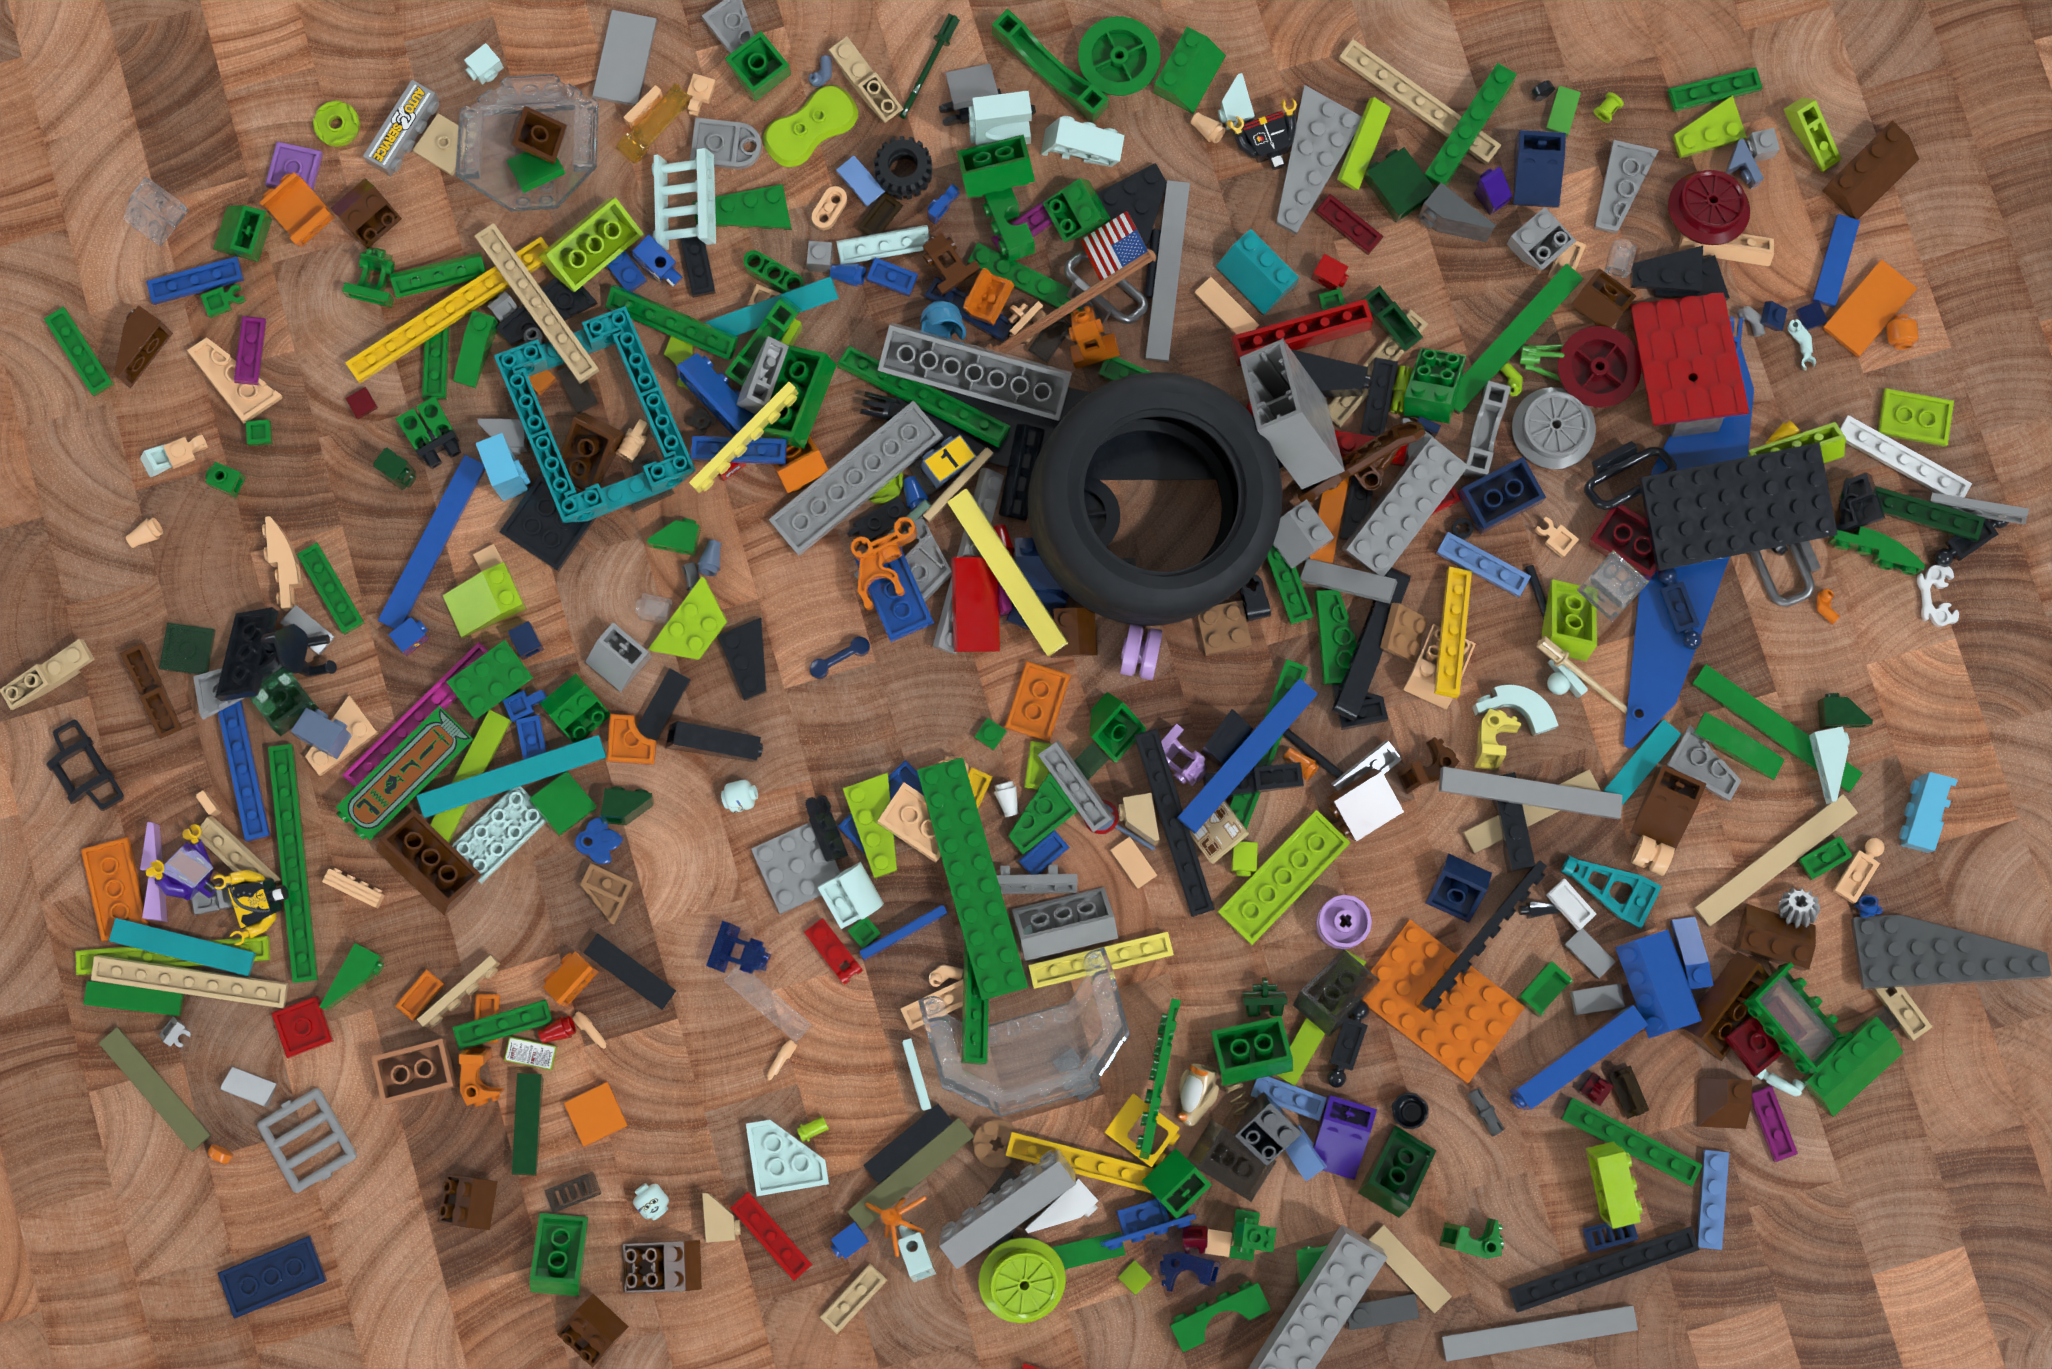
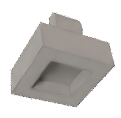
M506 292L498 294L499 297L493 302L490 301L488 308L500 323L519 308Z
M173 1016L161 1031L159 1037L170 1047L173 1043L178 1047H183V1043L178 1040L179 1035L185 1034L190 1037L191 1033L185 1028L181 1020Z

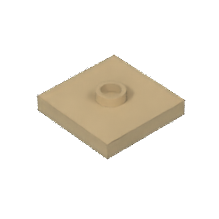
M438 113L414 147L413 152L453 176L477 141V137Z

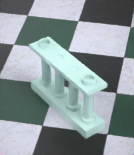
M706 148L697 149L695 160L669 164L661 156L654 155V163L652 164L655 195V230L653 231V239L665 251L669 250V240L697 236L707 245L716 244L714 154ZM697 170V180L695 182L668 186L667 173ZM689 192L698 193V202L695 205L668 208V195ZM698 215L696 227L669 230V217Z

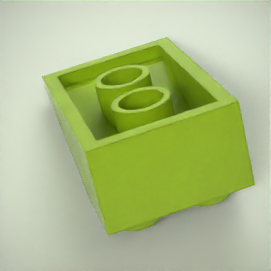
M504 562L480 572L443 595L461 638L527 609L510 570Z
M1552 579L1545 610L1542 638L1546 636L1563 651L1567 650L1569 652L1568 658L1587 661L1597 647L1596 589Z

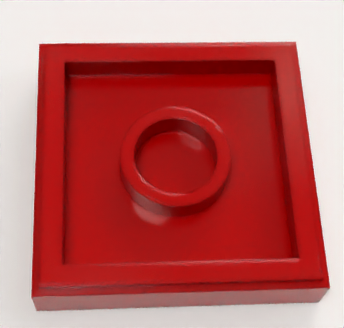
M319 996L271 1013L286 1058H291L334 1042L324 1011L319 1007L321 1004Z

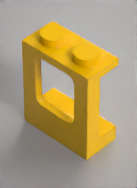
M1132 1093L1104 1133L1139 1158L1140 1150L1136 1149L1137 1144L1128 1138V1133L1143 1111H1148V1104ZM1159 1112L1156 1117L1157 1124L1168 1131V1136L1153 1155L1150 1154L1148 1160L1139 1158L1149 1167H1152L1154 1164L1157 1166L1166 1156L1163 1151L1167 1145L1173 1146L1180 1137V1134L1177 1133L1180 1128Z

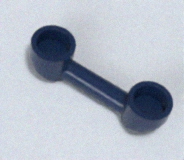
M855 637L847 648L825 660H814L810 665L811 675L815 679H823L828 675L831 666L855 654L860 657L867 655L870 650L869 641L864 637Z

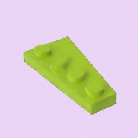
M888 773L843 788L874 878L876 879L897 871L894 834L876 823L891 801Z

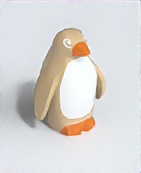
M1190 1064V1071L1188 1069L1185 1070L1179 1082L1182 1111L1177 1117L1186 1126H1194L1199 1122L1201 1117L1216 1101L1219 1091L1218 1085H1215L1218 1069L1201 1064Z

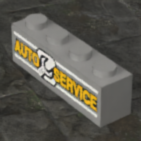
M411 80L363 155L369 165L390 177L394 171L397 172L400 169L406 152L409 153L412 150L415 138L425 130L427 126L426 121L429 116L435 114L439 107V99L436 93Z

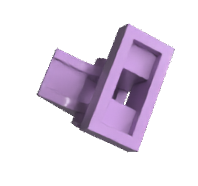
M1176 724L1161 743L1169 768L1175 772L1173 776L1183 785L1187 782L1193 786L1195 782L1200 781L1204 777L1208 769L1204 764L1206 759L1197 751L1189 752L1178 742L1177 739L1184 729ZM1178 752L1189 760L1183 769L1171 761Z

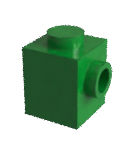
M215 461L214 465L210 466L206 472L205 483L213 489L237 498L246 477L241 472Z

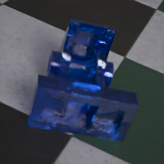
M722 921L706 966L725 973L728 962L741 965L739 970L753 975L754 971L759 973L762 970L766 971L768 960H770L772 954H769V950L763 947L764 942L753 938H750L749 942L738 939L741 928ZM735 944L745 946L740 959L731 957Z
M1183 1252L1163 1255V1260L1160 1261L1161 1275H1165L1166 1280H1162V1286H1167V1291L1173 1292L1177 1276L1185 1270H1191L1198 1276L1200 1284L1215 1287L1221 1263ZM1176 1260L1180 1262L1178 1268L1175 1267Z

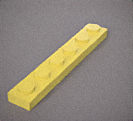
M788 382L689 482L690 485L698 493L702 490L707 491L713 485V479L719 473L721 475L724 474L731 466L730 462L735 457L739 458L747 450L746 446L752 440L756 441L764 433L763 429L769 423L773 424L780 417L781 414L779 412L785 406L790 407L796 401L797 389Z
M1164 932L1031 964L1028 967L1033 988L1036 989L1170 957L1174 954L1169 934Z

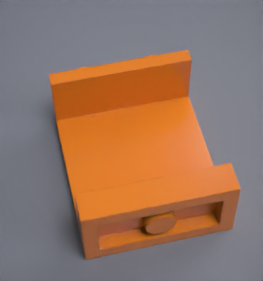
M293 172L292 174H286L280 180L281 184L275 189H269L262 196L263 200L259 203L267 208L291 235L290 239L297 246L303 247L335 219L336 216L299 174Z

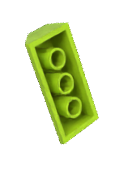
M608 198L543 251L539 258L556 278L575 292L644 234L617 198Z

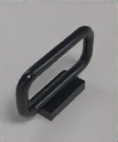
M1630 441L1592 462L1594 476L1584 485V493L1597 508L1611 510L1640 495V484L1606 501L1602 500L1593 490L1596 485L1651 456L1659 457L1667 465V469L1661 473L1677 471V464L1670 454L1660 447H1649L1638 452L1637 445Z

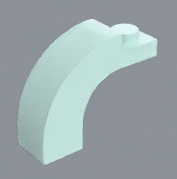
M1502 685L1494 687L1491 690L1493 698L1490 695L1478 698V703L1472 707L1475 716L1488 712L1489 708L1493 710L1502 707L1515 709L1525 717L1532 736L1553 730L1559 726L1549 704L1539 694L1522 686Z

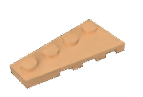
M207 337L187 350L194 362L243 424L282 399L280 393L276 390L274 391L260 378L258 386L234 383L236 361Z

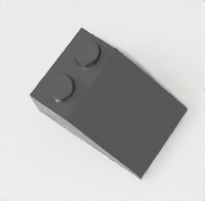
M1440 183L1424 202L1418 215L1422 225L1428 229L1432 228L1437 232L1482 242L1489 240L1496 227L1493 222L1443 183Z

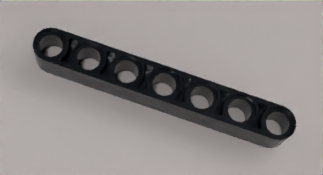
M1393 567L1384 576L1396 579L1397 581L1391 602L1389 604L1373 600L1332 707V712L1352 721L1356 720L1384 650L1380 646L1392 603H1402L1410 582L1411 575Z

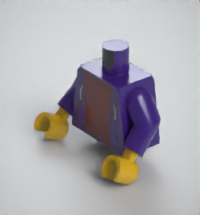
M194 824L190 826L193 835L189 829H185L182 833L186 840H191L190 844L186 842L165 864L160 860L151 862L152 867L146 869V875L148 877L155 876V884L167 896L191 900L198 892L211 898L217 891L214 888L216 885L210 882L214 868L202 840L198 839L201 835V828L199 825Z

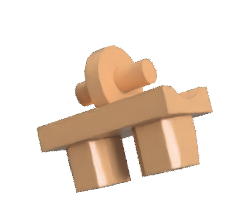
M1039 301L1026 314L1024 312L1028 309V306L1025 303L1019 308L1015 305L1009 308L1013 315L1008 321L1014 324L1019 320L1010 330V338L1026 329L1031 322L1035 323L1046 316V313L1042 310L1043 305ZM1034 336L1027 339L1023 343L1027 345Z

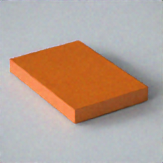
M1026 661L1005 729L1050 743L1071 675Z

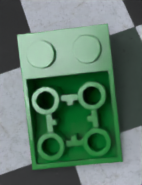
M1421 348L1404 395V416L1414 418L1421 416L1431 421L1450 424L1459 392L1466 355Z

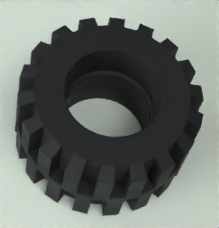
M900 136V140H895V137L891 138L889 144L885 141L882 144V150L878 149L876 152L877 157L874 159L876 181L891 197L897 195L899 200H902L903 196H907V200L912 199L913 194L918 197L921 195V190L925 191L928 188V183L932 179L931 155L929 156V150L927 147L923 148L921 141L918 140L916 143L914 138L910 136L909 140H905V136ZM899 159H909L917 165L916 171L908 177L894 175L890 171V167Z

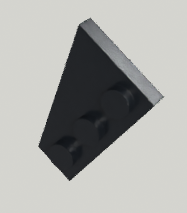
M1703 246L1633 263L1631 265L1630 288L1700 293L1702 290Z

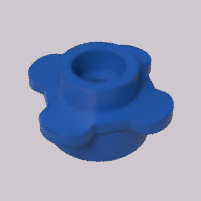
M1872 895L1862 896L1855 903V908L1859 909L1860 916L1872 917L1883 912V908L1879 906L1878 898Z

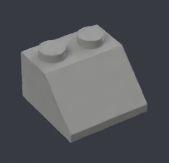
M1306 499L1280 518L1279 528L1273 545L1292 570L1328 545L1334 536Z

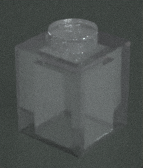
M1625 239L1614 240L1610 246L1604 272L1627 278L1632 269L1637 246Z
M642 593V598L637 599L635 613H638V618L642 621L666 625L670 618L673 602L670 598Z

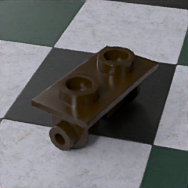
M1631 1065L1608 1074L1627 1119L1649 1111Z

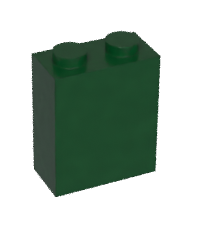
M1405 147L1399 151L1397 149L1392 150L1381 163L1376 161L1367 168L1364 178L1396 223L1421 207L1435 190Z

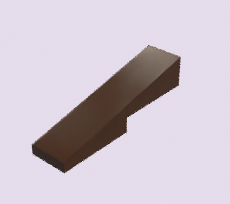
M145 642L121 652L120 655L140 694L139 698L159 739L182 730Z

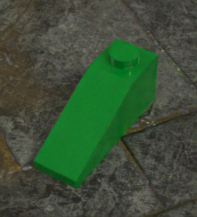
M472 311L464 333L453 379L454 382L476 389L497 332L496 327L499 325L495 317Z
M354 943L319 1007L324 1010H330L370 982L375 975L378 976L384 967V963H382L384 957Z

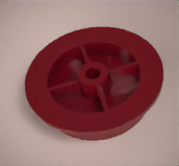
M1704 170L1690 173L1674 185L1669 195L1668 211L1673 224L1684 236L1697 243L1705 245L1729 243L1739 237L1748 225L1750 219L1748 198L1740 183L1725 172Z
M1592 326L1581 329L1565 342L1560 353H1564L1563 358L1558 357L1557 367L1560 381L1568 394L1574 396L1586 406L1594 408L1615 406L1626 400L1639 383L1642 369L1639 352L1633 342L1616 329L1606 326Z

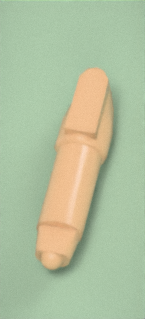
M579 1011L575 1013L572 1019L581 1030H585L596 1045L598 1044L601 1048L605 1049L606 1042L593 1026L589 1018Z
M789 1040L782 1046L768 1070L767 1080H772L773 1076L778 1074L786 1059H790L797 1047L794 1041Z

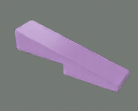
M147 822L140 867V870L143 871L152 867L151 862L160 860L163 863L160 825ZM155 876L149 877L142 918L151 921L168 922L166 896L160 887L155 884Z

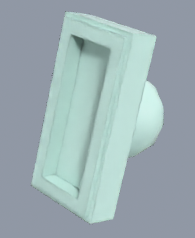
M1552 659L1547 662L1555 671V673L1549 676L1547 681L1548 688L1552 693L1562 695L1570 690L1578 699L1588 691V688L1578 676L1564 664L1557 667Z

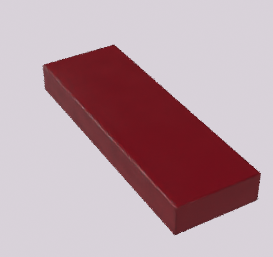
M1331 194L1315 210L1319 217L1367 255L1374 250L1384 237Z

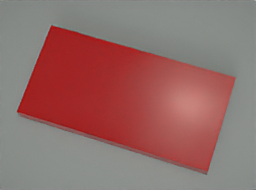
M952 557L954 652H999L998 579L983 557Z

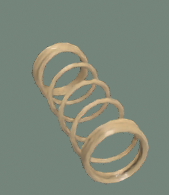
M1242 1082L1225 1088L1227 1094L1243 1093L1231 1100L1230 1104L1247 1103L1234 1111V1115L1244 1114V1112H1236L1249 1104L1248 1101L1232 1103L1246 1093V1091L1230 1092L1243 1087Z

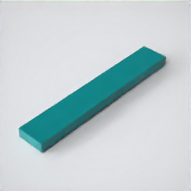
M829 276L705 321L704 323L737 336L759 328L765 317L782 296L802 310L801 312L839 299L833 279Z
M115 918L109 938L110 942L250 976L256 956L254 952Z

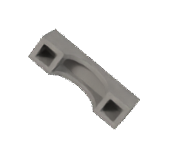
M1492 381L1486 383L1464 461L1468 467L1463 472V476L1479 480L1488 475L1494 454V443L1511 389L1510 386Z

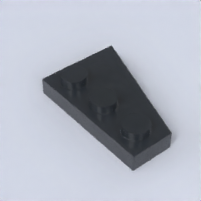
M1715 255L1703 258L1702 290L1700 293L1652 290L1655 298H1684L1711 293H1724L1726 300L1730 298Z
M762 618L717 635L744 700L747 701L766 693Z

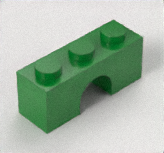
M1012 188L984 194L985 204H982L985 216L990 217L992 220L990 226L994 236H999L1000 241L998 245L1002 255L1006 254L1009 262L1034 254L1035 241L1027 222L1020 225L1008 223L1010 219L1019 216V204Z

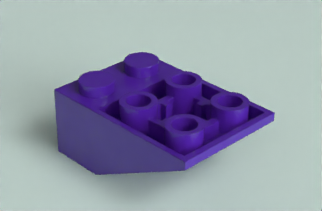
M1331 1095L1327 1096L1313 1145L1317 1154L1326 1164L1323 1171L1355 1180L1377 1109Z

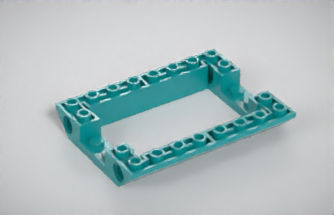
M626 306L582 322L583 329L573 334L588 354L615 345L663 461L658 463L655 461L644 465L643 473L607 487L600 488L598 483L585 488L586 491L576 493L529 380V376L564 364V361L552 344L548 342L540 345L539 340L536 339L494 355L563 523L592 520L675 488L696 472Z

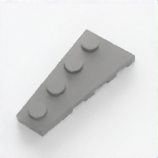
M279 664L274 670L263 675L260 690L292 673ZM222 668L193 676L199 714L203 720L244 699L220 701L215 697Z

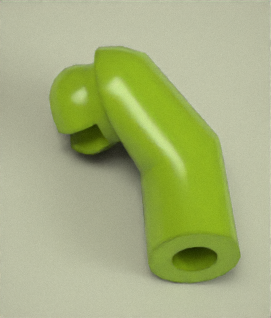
M1508 362L1500 371L1508 378L1507 386L1511 387L1509 395L1518 396L1522 391L1523 377Z

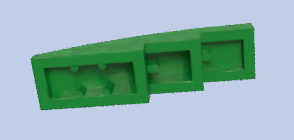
M1707 712L1703 713L1693 732L1694 735L1713 744L1712 747L1732 756L1731 759L1773 781L1785 760L1753 738Z

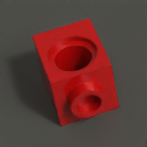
M1324 254L1313 272L1311 280L1331 291L1338 289L1339 286L1343 288L1349 278V275L1346 274L1348 266Z

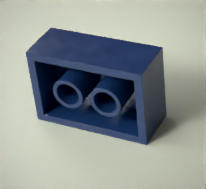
M1524 456L1463 487L1458 493L1480 535L1541 504L1546 498Z

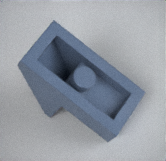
M1741 139L1733 148L1725 173L1731 174L1741 170L1740 175L1743 182L1748 184L1750 189H1753L1760 185L1764 177L1744 139Z

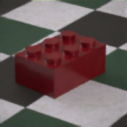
M1623 505L1609 510L1591 537L1588 546L1645 581L1650 582L1656 572L1647 520Z

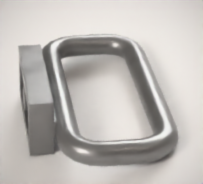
M1085 251L1077 252L1064 265V273L1068 280L1073 283L1066 295L1071 300L1091 288L1073 271V268L1080 261H1090ZM1123 279L1116 284L1139 304L1138 308L1130 315L1121 313L1100 294L1081 305L1080 308L1083 310L1085 306H1093L1096 319L1100 318L1102 324L1107 321L1109 316L1119 323L1132 324L1145 314L1148 309V303L1141 292L1127 280Z
M1809 541L1788 545L1805 582V589L1787 598H1783L1778 594L1760 551L1750 552L1770 599L1778 606L1788 607L1808 599L1814 592L1815 583L1811 573L1819 571L1821 567Z

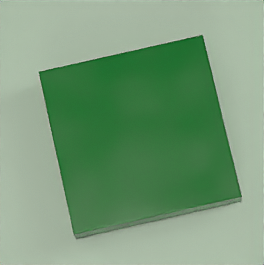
M523 152L506 160L523 193L566 174L558 158L552 164L533 154Z
M568 771L564 772L529 799L530 803L559 837L597 808L595 803Z

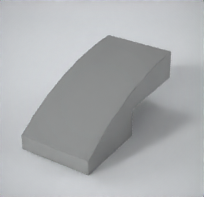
M297 605L280 622L284 626L296 624L306 632L308 637L328 634L330 643L335 638ZM329 644L311 646L310 648L321 655Z
M226 883L223 889H217L211 898L198 892L191 899L193 914L199 915L232 908L233 904L227 889L230 883Z
M1621 983L1570 992L1574 1015L1625 1007Z

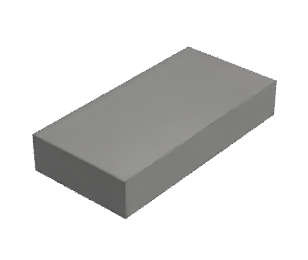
M1583 928L1577 931L1564 944L1597 979L1616 962Z

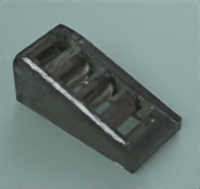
M594 1172L544 1190L553 1213L601 1194ZM575 1183H577L579 1191L581 1193L582 1197L580 1198L574 1185ZM565 1187H568L572 1201H569ZM559 1190L563 1201L562 1205H560L555 1191Z

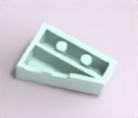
M1062 116L1045 129L1041 155L1048 156V152L1063 154L1062 159L1069 160L1070 156L1083 158L1085 163L1113 167L1120 162L1125 135L1117 133L1115 129H1101L1096 127L1094 123H1080L1075 121L1073 117Z

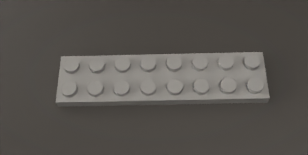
M912 401L772 516L769 521L800 556L944 437L919 406Z

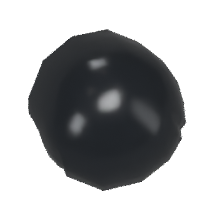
M1403 1093L1397 1096L1391 1106L1394 1120L1404 1129H1416L1423 1126L1429 1116L1428 1104L1418 1093Z

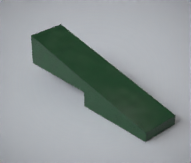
M517 1073L512 1175L537 1176L541 1132L540 1116L544 1083L542 1074Z

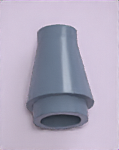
M708 540L707 546L697 564L699 573L706 576H716L717 572L720 571V549L722 544L719 541Z

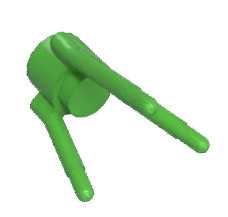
M1564 344L1522 346L1520 364L1525 365V370H1532L1560 381L1559 376L1536 367L1534 364H1539L1540 356L1563 358L1564 353L1544 352L1543 350H1561Z

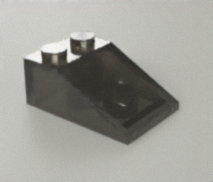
M1343 949L1299 992L1293 1006L1326 1035L1330 1036L1345 1022L1380 980Z
M1213 1119L1210 1120L1187 1157L1195 1167L1252 1202L1277 1162L1274 1159L1266 1166L1235 1137L1233 1132Z

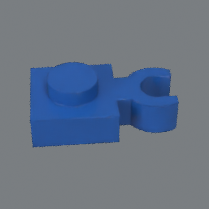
M951 184L944 195H941L938 200L935 198L928 206V219L936 224L950 208V204L958 197L960 189Z

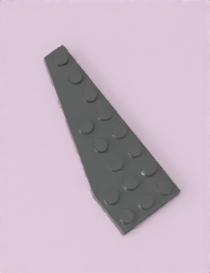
M1903 915L1855 917L1851 919L1862 990L2051 977L2048 954L2046 952Z

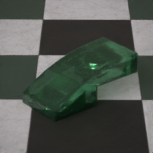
M1092 742L1074 762L1089 781L1109 758Z

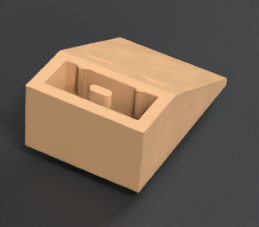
M1433 624L1409 675L1404 691L1447 710L1453 698L1434 694L1441 627ZM1465 639L1461 679L1476 643Z

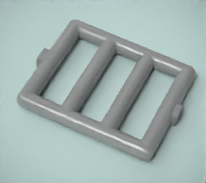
M314 1088L292 1102L288 1100L281 1105V1109L257 1123L259 1132L294 1193L303 1191L321 1179L325 1181L333 1176L332 1173L357 1157L355 1149L319 1088ZM315 1100L322 1111L321 1113L279 1138H274L269 1126L311 1101ZM327 1120L333 1131L331 1135L289 1160L286 1159L280 1149L282 1146ZM339 1141L345 1152L344 1155L298 1181L292 1168Z

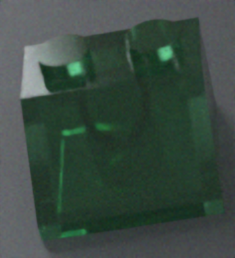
M283 667L262 681L259 696L249 697L271 728L280 737L295 726L306 708L314 712L316 709H319L297 678Z

